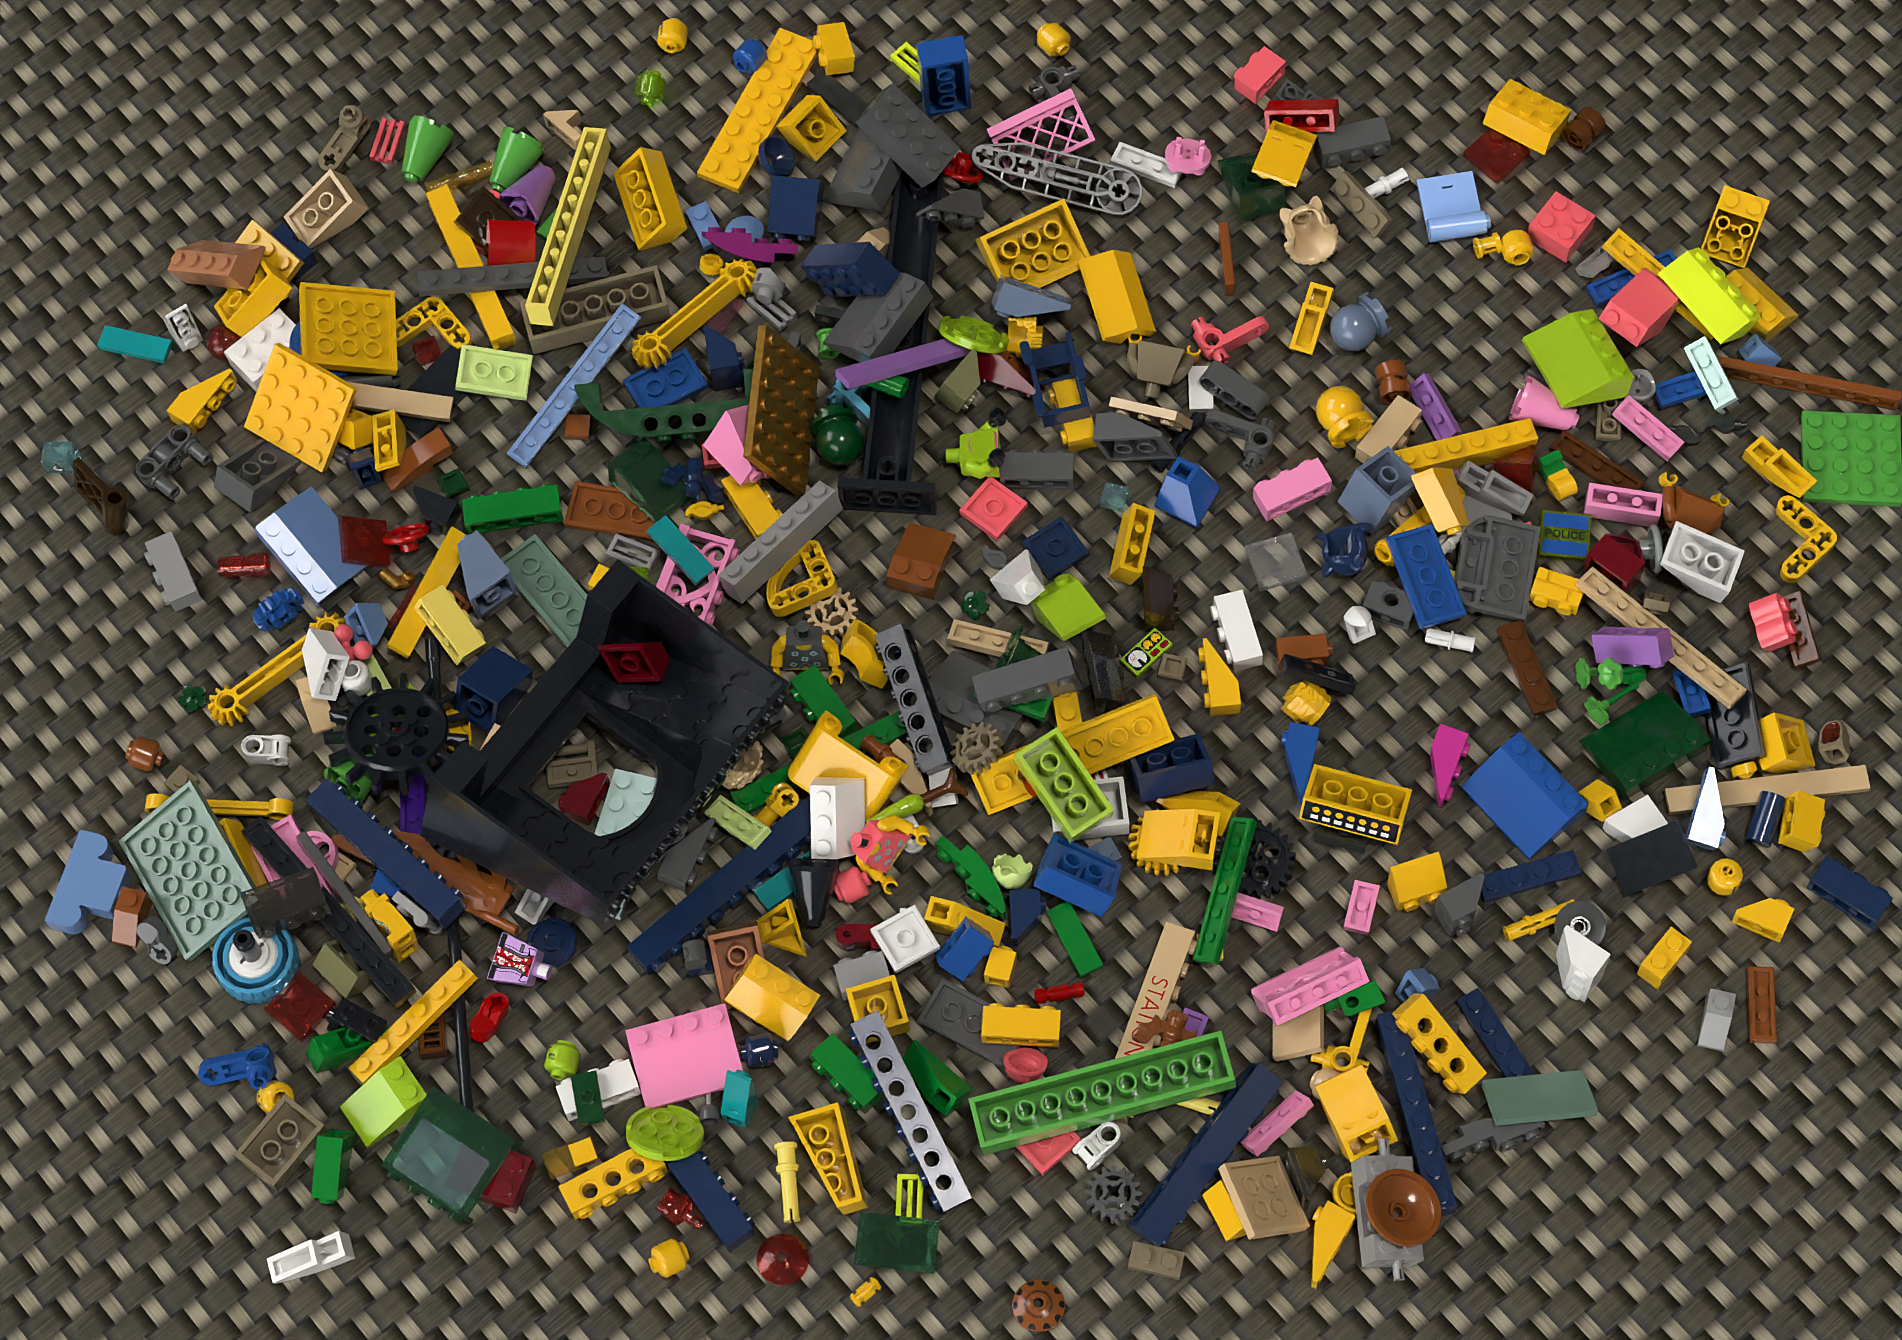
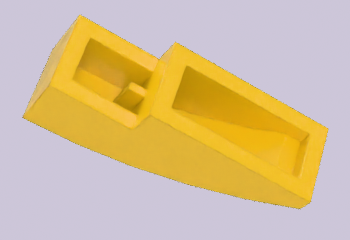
M1310 282L1289 349L1313 355L1333 298L1334 288Z
M1763 435L1751 444L1742 456V459L1762 476L1798 498L1803 496L1817 483V480L1783 448L1778 450Z

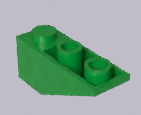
M343 1027L313 1037L305 1053L317 1074L350 1061L364 1053L374 1043ZM387 1027L384 1028L380 1037L388 1030Z
M916 1039L913 1040L902 1058L925 1099L945 1117L962 1107L973 1089Z

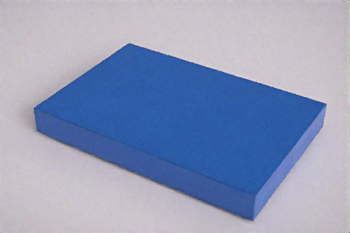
M686 348L672 354V358L667 359L666 365L660 364L658 370L655 367H651L649 370L645 368L623 379L625 387L638 408L676 405L709 388Z

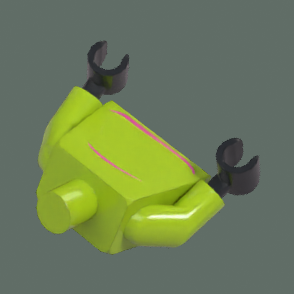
M999 407L991 410L989 414L991 421L988 420L980 429L972 433L960 436V448L946 449V462H960L961 473L964 476H973L978 479L1000 477V467L1003 466V459L1006 455L1000 449L999 430L996 425L1003 426L1006 423V418L1004 417V412Z

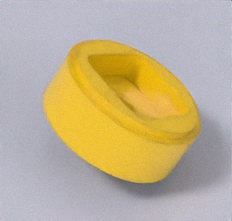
M706 254L701 257L699 268L707 275L720 274V269L723 268L724 262L716 254Z
M1754 761L1731 767L1732 776L1743 780L1750 778L1757 771Z

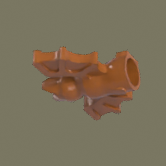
M1171 1010L1167 1021L1161 1020L1156 1015L1149 1023L1141 1022L1139 1030L1132 1036V1039L1147 1044L1154 1035L1162 1034L1163 1041L1159 1044V1047L1195 1038L1197 1031L1189 1032L1185 1029L1188 1015L1177 1010Z

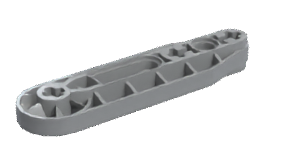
M1024 142L983 144L977 146L972 152L973 163L978 168L1014 190L1057 201L1061 200L1062 198L1048 195L1049 188L1052 186L1069 191L1067 200L1065 199L1068 204L1120 216L1134 211L1142 199L1143 188L1139 178L1132 171L1122 167ZM1012 146L1032 148L1030 157L1011 152ZM995 147H1008V150L1006 151ZM1035 149L1055 154L1053 162L1034 158ZM986 151L989 157L995 158V166H992L993 161L989 159L981 162L978 155H982ZM1058 155L1077 159L1076 167L1072 168L1056 164ZM1004 157L1012 159V165L1007 169L1000 166V161ZM1017 159H1020V165L1028 166L1031 163L1035 169L1026 174L1023 168L1018 167V172H1014L1017 168ZM1084 161L1100 165L1098 174L1079 170L1080 162ZM1103 166L1112 168L1111 170H1108L1103 175H1101ZM1056 169L1089 177L1088 182L1079 180L1078 177L1058 173ZM990 171L1001 173V177L999 178ZM1114 172L1116 173V177H1117V180H1116V181H1115L1114 175H1113ZM1005 174L1024 179L1022 188L1012 186L1004 181ZM1133 176L1135 179L1127 185L1126 182ZM1054 177L1057 180H1064L1077 185L1078 183L1087 185L1086 190L1054 182ZM1094 179L1099 180L1096 185V192L1091 191ZM1027 181L1046 185L1045 194L1025 189ZM1117 186H1122L1123 191L1126 192L1124 196L1121 194L1120 198H1117L1115 192H1113L1114 188L1118 189ZM1076 192L1091 196L1090 206L1070 201L1072 193ZM1130 193L1140 196L1139 198L1131 197ZM1095 198H1097L1099 205L1103 209L1093 207ZM1121 203H1124V207H1125V211H1124V212H1123V208H1122V204H1121Z

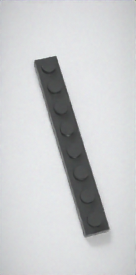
M605 257L575 259L567 285L589 283L608 278ZM539 262L417 271L419 295L432 296L531 288Z

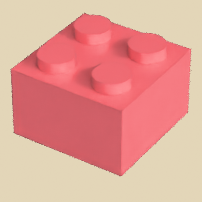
M1555 191L1529 224L1528 234L1531 242L1566 263L1592 231L1596 215Z

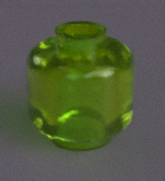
M644 70L636 78L635 97L640 99V103L643 105L654 106L655 102L663 100L666 80L661 77L660 72Z

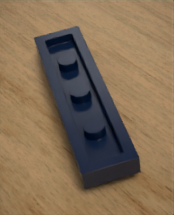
M1574 850L1485 874L1481 896L1483 902L1487 903L1579 877L1582 872Z
M1479 987L1456 1000L1457 1006L1504 1078L1534 1075L1532 1068Z

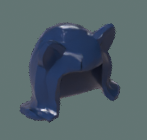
M1367 522L1355 523L1354 525L1336 528L1326 534L1320 532L1316 535L1317 540L1323 541L1322 555L1325 560L1322 566L1323 577H1328L1333 572L1343 576L1359 573L1367 560L1368 545L1366 534L1373 529V524Z

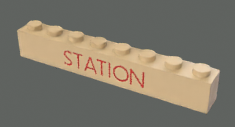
M1169 922L1165 923L1115 1059L1159 1047L1160 1042L1163 1041L1162 1034L1154 1035L1147 1044L1132 1039V1036L1139 1030L1141 1022L1149 1023L1156 1015L1161 1020L1167 1021L1171 1011L1172 1000L1177 1002L1180 995L1181 987L1178 986L1180 979H1185L1189 970L1188 957L1189 955L1194 956L1198 942L1195 940V931ZM1135 1115L1114 1121L1127 1125L1129 1117L1134 1118Z

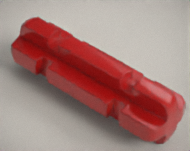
M1082 982L1072 983V986L1064 984L1048 987L1047 990L1045 988L1034 990L1037 1004L1047 1003V1000L1054 1002L1071 999V996L1078 998L1085 995Z

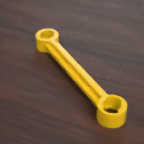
M148 794L144 811L147 814H151L169 796ZM281 798L271 799L269 802L206 799L214 815L262 816L280 821L290 814L293 816L294 803L292 801Z

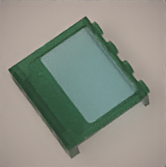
M432 1086L381 1166L388 1170L386 1175L399 1183L402 1179L408 1183L406 1188L417 1196L423 1193L429 1197L427 1202L433 1207L440 1210L443 1206L450 1212L447 1216L461 1224L464 1220L472 1223L473 1218L469 1216L472 1209L511 1150L517 1152L522 1143Z

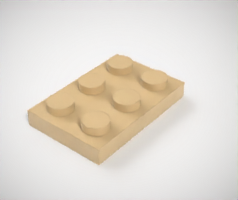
M1115 397L1110 399L1109 406L1115 409L1117 413L1119 412L1137 421L1138 419L1146 421V424L1160 427L1161 424L1177 432H1182V428L1191 430L1193 420L1178 411Z

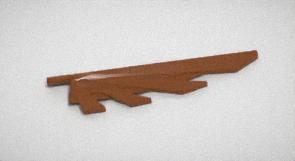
M394 831V834L412 848L413 852L411 854L416 859L421 856L430 865L429 871L432 873L435 871L439 872L447 880L445 883L447 887L451 888L454 886L463 894L464 897L461 900L467 906L464 909L465 911L514 935L518 934L520 926L499 916L515 889V886L507 883V878L492 871V875L480 871L476 863L457 854L456 856L461 862L441 856L420 834ZM340 834L332 836L331 839L335 842L337 848L374 865Z

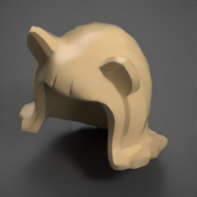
M1314 196L1309 204L1298 206L1292 210L1288 208L1280 209L1279 216L1285 226V236L1287 238L1284 247L1285 251L1290 255V259H1293L1298 264L1312 266L1313 264L1317 265L1320 262L1327 261V258L1334 254L1339 243L1338 229L1334 223L1330 224L1328 216L1324 213L1323 203L1318 196Z

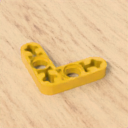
M438 297L425 299L396 320V334H399L397 347L402 346L431 325L436 328L449 345H452L460 352L462 344L472 346L469 332ZM430 307H437L438 310L434 312V310H430ZM421 312H424V314L427 315L426 319L424 318ZM417 317L421 319L420 324L417 326H410L408 324L412 318ZM446 320L454 322L453 326L449 329L441 327V324ZM456 332L462 340H465L464 343L457 342L454 335Z
M1787 495L1779 499L1776 506V514L1806 540L1784 561L1780 569V576L1783 581L1792 584L1800 581L1833 549L1837 541V535L1832 528L1793 496ZM1788 505H1791V506H1792V509H1791V510H1789V509H1788L1787 511H1784V510H1783V507H1784V506H1786V507H1787ZM1800 512V514H1798V516L1796 517V520H1794V515H1797V513ZM1809 519L1813 527L1809 529L1803 528L1799 521ZM1827 536L1830 538L1829 541H1825L1821 544L1820 548H1818L1817 545L1819 544L1821 537L1825 538ZM1810 550L1815 554V558L1813 560H1806L1803 558L1802 552ZM1797 562L1800 564L1796 573H1787L1788 568L1793 569Z

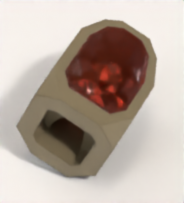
M1838 720L1827 722L1820 730L1819 752L1827 763L1840 764L1846 762L1849 757L1850 736L1844 724Z

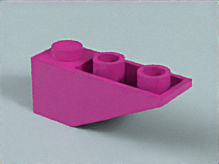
M1443 724L1439 725L1430 752L1439 808H1442L1445 800L1450 801L1454 787L1450 785L1453 778L1458 780L1462 770V765H1459L1461 757H1467L1471 746L1470 743H1467L1468 733Z

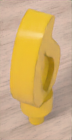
M706 501L697 502L686 509L685 516L687 519L694 516L700 520H707L713 514L719 513V510H724V505H711V503Z

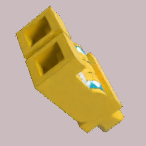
M371 889L360 897L361 901L365 904L364 910L384 938L388 940L389 945L392 947V955L398 963L419 949L413 928L390 903L385 893L379 896L374 889Z

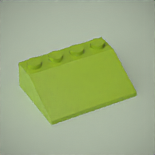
M1593 309L1570 313L1523 337L1522 342L1562 409L1627 397L1634 376Z

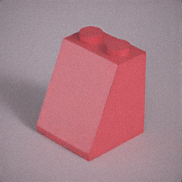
M1645 267L1608 302L1599 320L1638 347L1662 332L1681 299L1664 280Z

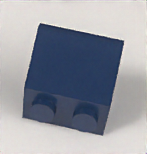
M704 327L714 390L721 391L743 387L742 378H744L743 370H745L742 352L737 353L735 343L709 327Z

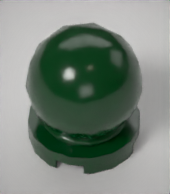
M842 404L830 405L820 409V415L817 417L811 416L809 423L814 435H817V450L825 461L835 466L848 465L858 458L864 446V437L856 424L858 416L852 405L849 408H843Z

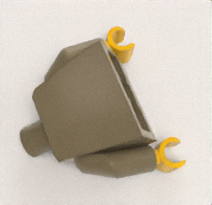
M1132 335L1128 337L1127 361L1132 374L1137 376V380L1147 383L1145 397L1158 399L1161 386L1171 388L1173 384H1178L1190 372L1193 364L1199 360L1201 349L1197 353L1190 352L1191 345L1187 346L1185 354L1184 349L1142 341V335L1139 336V340L1133 341Z

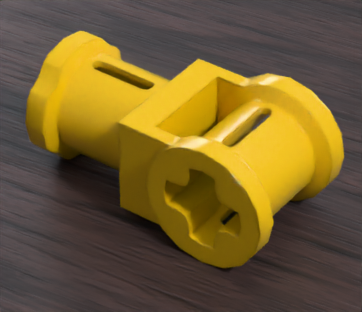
M781 782L776 784L772 789L771 795L765 800V807L758 815H753V817L770 828L779 816H785L789 810L797 806L799 801L798 794L787 783ZM785 794L788 796V798L785 799L782 797V795Z

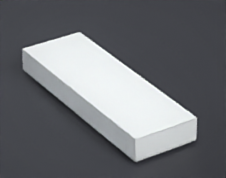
M1119 142L1110 160L1111 165L1125 168L1135 174L1173 188L1176 187L1183 173L1170 171L1165 158Z

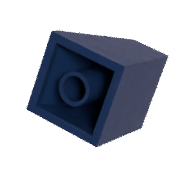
M773 175L767 232L773 234L775 239H787L788 235L796 236L798 241L810 242V238H817L825 184L819 179Z
M493 646L458 678L456 688L457 703L454 705V710H457L459 713L467 711L468 720L489 733L495 723L501 726L528 691L531 686L533 670Z

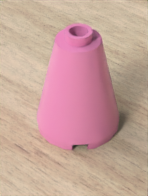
M1526 376L1523 381L1526 386L1524 389H1519L1510 411L1512 415L1509 417V420L1515 422L1531 418L1535 426L1566 431L1570 427L1575 428L1580 416L1576 413L1577 408L1562 409L1549 388L1535 378Z

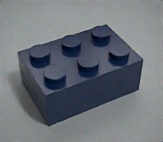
M1199 733L1174 739L1172 742L1128 759L1130 774L1142 802L1155 801L1158 798L1179 795L1186 791L1203 789L1215 784L1212 761Z

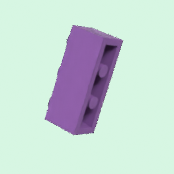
M1603 627L1592 634L1596 663H1604L1606 658H1613L1615 662L1628 664L1629 667L1650 665L1651 668H1658L1664 666L1665 662L1674 657L1670 628Z

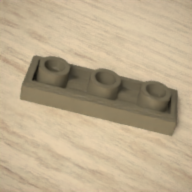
M1623 398L1597 402L1595 441L1620 443L1621 422L1611 414L1622 403Z

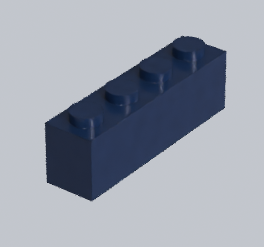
M703 1151L695 1152L689 1157L670 1162L668 1164L670 1172L729 1253L755 1235L752 1228L755 1225L754 1221L747 1212L741 1213L737 1207L740 1205L737 1197L732 1191L729 1193L723 1188L725 1184L723 1178L717 1171L712 1173L709 1169L710 1161Z

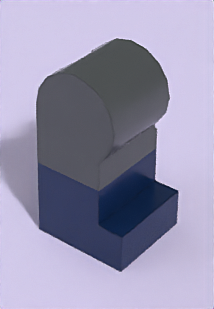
M690 940L683 943L685 966L689 978L713 974L710 949H705L704 941Z

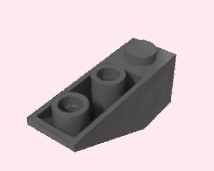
M961 189L917 212L916 216L927 218L928 221L937 220L945 224H958L964 228L973 227L976 222L984 218L980 192Z
M712 817L667 851L657 872L658 881L684 892L688 885L693 886L698 872L695 870L699 863H704L708 854V850H706L709 841L713 842L718 833L716 818Z

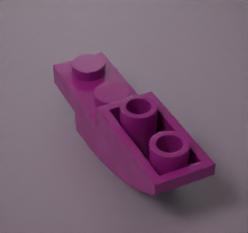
M708 227V232H702V237L714 246L745 259L774 262L775 253L798 254V244H792V239H778L777 244L769 243L768 238H755L754 243H752V233H746V228H731L730 233L722 232V227Z

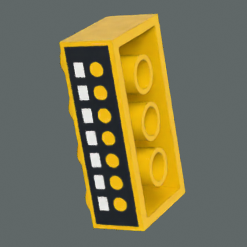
M1314 764L1303 797L1299 819L1398 845L1412 789Z

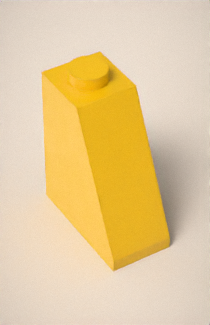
M1431 468L1411 476L1437 532H1447L1448 536L1462 532V527L1469 525L1453 469Z

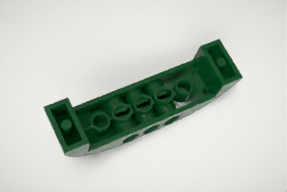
M753 369L743 370L746 399L603 411L602 391L598 382L575 384L574 389L589 413L603 426L615 433L637 439H658L659 443L673 442L675 437H682L683 441L697 440V435L711 434L725 411L749 404ZM698 416L706 418V423L702 427H697L693 424L694 419ZM674 418L682 420V425L678 429L670 428V422ZM651 420L658 422V427L654 431L646 430V424Z

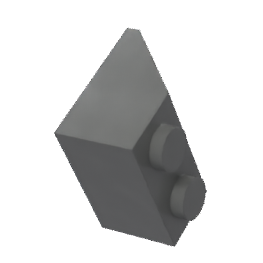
M1483 873L1438 895L1434 914L1449 938L1455 935L1458 937L1463 936L1471 930L1470 927H1472L1485 878Z

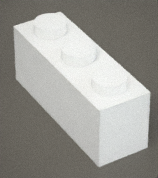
M1243 590L1214 596V603L1210 610L1213 620H1218L1220 628H1217V634L1220 643L1224 642L1227 649L1224 650L1227 665H1232L1233 672L1262 665L1263 653Z
M618 1059L611 1062L606 1068L600 1070L595 1068L587 1071H597L603 1108L641 1094L629 1059ZM567 1078L560 1083L561 1085L556 1086L567 1119L572 1121L577 1119L572 1081L571 1078Z

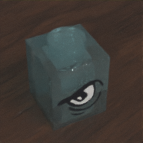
M44 441L41 463L46 472L74 474L73 460L78 457L81 459V455L73 442Z

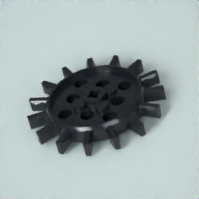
M406 673L400 674L398 688L385 690L382 689L381 682L375 676L371 678L372 691L374 693L362 699L352 690L346 691L347 701L354 706L349 714L330 709V721L344 725V731L323 732L325 745L345 744L346 747L328 755L330 765L333 768L351 760L354 766L345 774L349 785H352L366 773L373 777L371 786L374 795L379 794L384 780H399V788L403 796L408 795V778L422 774L430 784L435 774L431 768L438 762L444 764L451 756L450 753L446 752L448 746H459L463 740L469 744L468 734L450 733L449 729L469 724L467 711L447 715L445 710L457 703L456 693L452 691L438 701L431 697L435 690V681L431 677L425 682L422 689L418 691L408 688L409 684ZM369 753H373V754H374V755H372V756H365L366 754H369ZM418 754H423V755H424V756H421V757H416V755H418Z

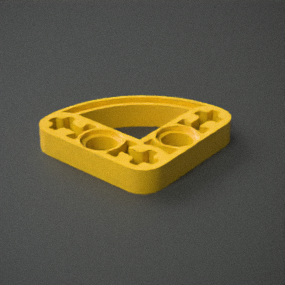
M809 540L769 578L766 595L768 604L775 616L783 617L819 600L830 597L837 591L838 584L818 541ZM814 551L816 557L811 558L809 552ZM804 561L811 578L780 591L790 571L800 562ZM824 565L821 571H813L816 566ZM826 578L828 585L823 586L821 580ZM801 592H809V594L806 597L798 598V595Z

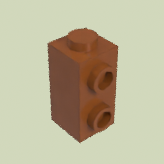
M1326 633L1276 638L1275 649L1278 671L1283 670L1281 659L1284 654L1328 666V659L1333 656L1332 643L1327 642Z

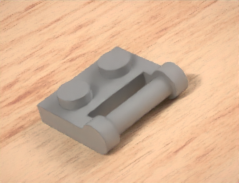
M399 891L391 898L398 904L396 909L413 919L417 926L428 928L430 933L434 935L443 933L444 927L412 898Z

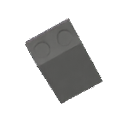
M1107 411L1106 413L1096 414L1093 441L1109 462L1177 459L1176 451L1161 431L1119 412Z
M260 438L217 466L214 488L251 512L264 504L297 469L302 461L264 438Z

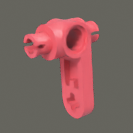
M1263 316L1256 317L1225 334L1217 329L1213 323L1207 324L1204 317L1198 318L1200 322L1195 319L1191 323V327L1195 331L1193 338L1201 349V355L1210 361L1215 360L1221 363L1223 361L1225 365L1231 360L1227 353L1258 338L1269 328V324ZM1208 342H1215V343H1217V344H1216V345H1208L1207 343H1208Z

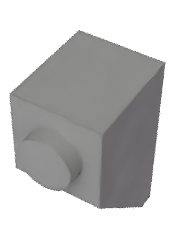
M1710 988L1705 1001L1697 1046L1723 1052L1732 1019L1736 994Z

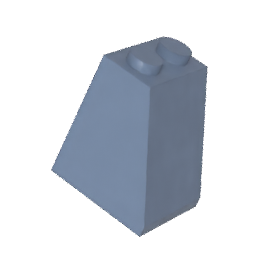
M1387 446L1356 468L1338 503L1359 523L1367 522L1373 524V529L1368 531L1372 535L1391 520L1416 489L1411 476L1417 473Z
M476 530L472 534L465 535L457 544L467 595L475 616L479 620L518 591L511 571Z

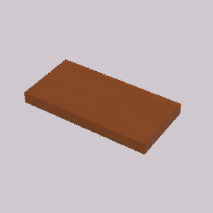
M575 481L564 526L566 528L609 535L619 534L628 538L655 542L649 536L647 530L666 515L669 496Z

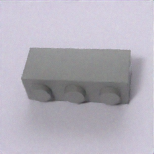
M172 531L145 542L148 551L144 555L149 566H155L156 571L152 574L157 585H163L165 591L161 592L166 606L171 604L174 611L177 612L202 601Z

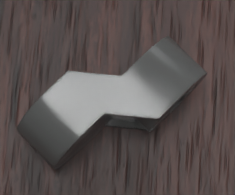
M147 916L137 926V934L147 944L148 955L159 964H167L176 956L178 947L168 937L166 925L155 916Z

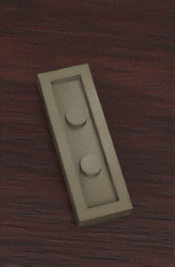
M1348 171L1343 172L1330 188L1374 237H1380L1393 221L1388 213Z

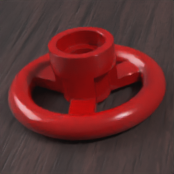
M958 152L956 157H953L942 170L946 176L964 183H977L983 179V172L973 164L972 156L963 152ZM973 171L976 176H970L968 172Z
M424 523L401 526L387 532L383 536L382 541L387 545H399L401 552L413 551L420 547L418 539L429 532V526Z

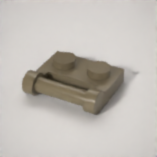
M595 739L587 740V743L567 745L560 748L546 765L549 788L570 786L598 774ZM588 753V757L555 761V757Z

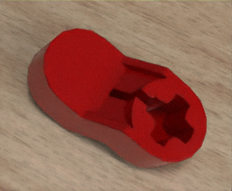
M492 993L482 1002L477 1015L470 1022V1036L474 1041L486 1042L496 1034L501 1021L508 1014L509 999L505 994Z

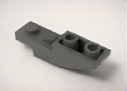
M1486 1118L1460 1126L1458 1132L1460 1138L1441 1146L1445 1162L1448 1160L1456 1162L1466 1156L1465 1153L1475 1150V1152L1486 1149L1489 1147V1143L1492 1144L1495 1152L1501 1149L1503 1151L1511 1150L1518 1145L1517 1142L1524 1139L1532 1141L1540 1137L1545 1123L1544 1121L1496 1126L1493 1118Z

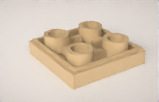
M1323 1005L1278 1026L1273 1022V1059L1276 1062L1324 1052Z

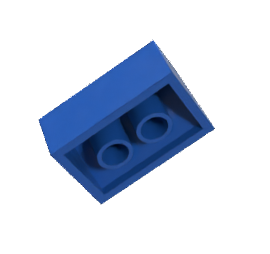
M1054 833L1037 869L1033 886L1102 917L1115 898L1122 864L1075 842L1070 844L1066 838Z

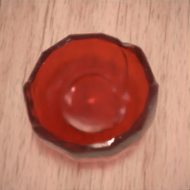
M219 324L208 333L206 339L209 352L216 358L227 359L224 351L242 337L227 328L225 324Z

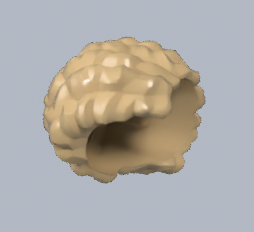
M756 740L748 752L744 750L740 756L741 760L734 770H728L725 775L727 777L722 783L725 788L740 789L745 784L751 783L753 778L761 773V766L764 761L761 759L763 747L759 741Z

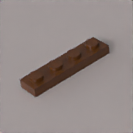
M1518 620L1499 626L1497 633L1533 717L1557 710L1558 705L1522 621Z

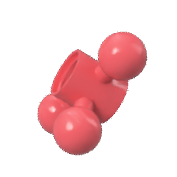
M341 624L335 628L334 635L350 656L349 661L359 660L364 663L366 659L371 657L373 648L369 642L361 640L354 646H350L354 632L349 625Z

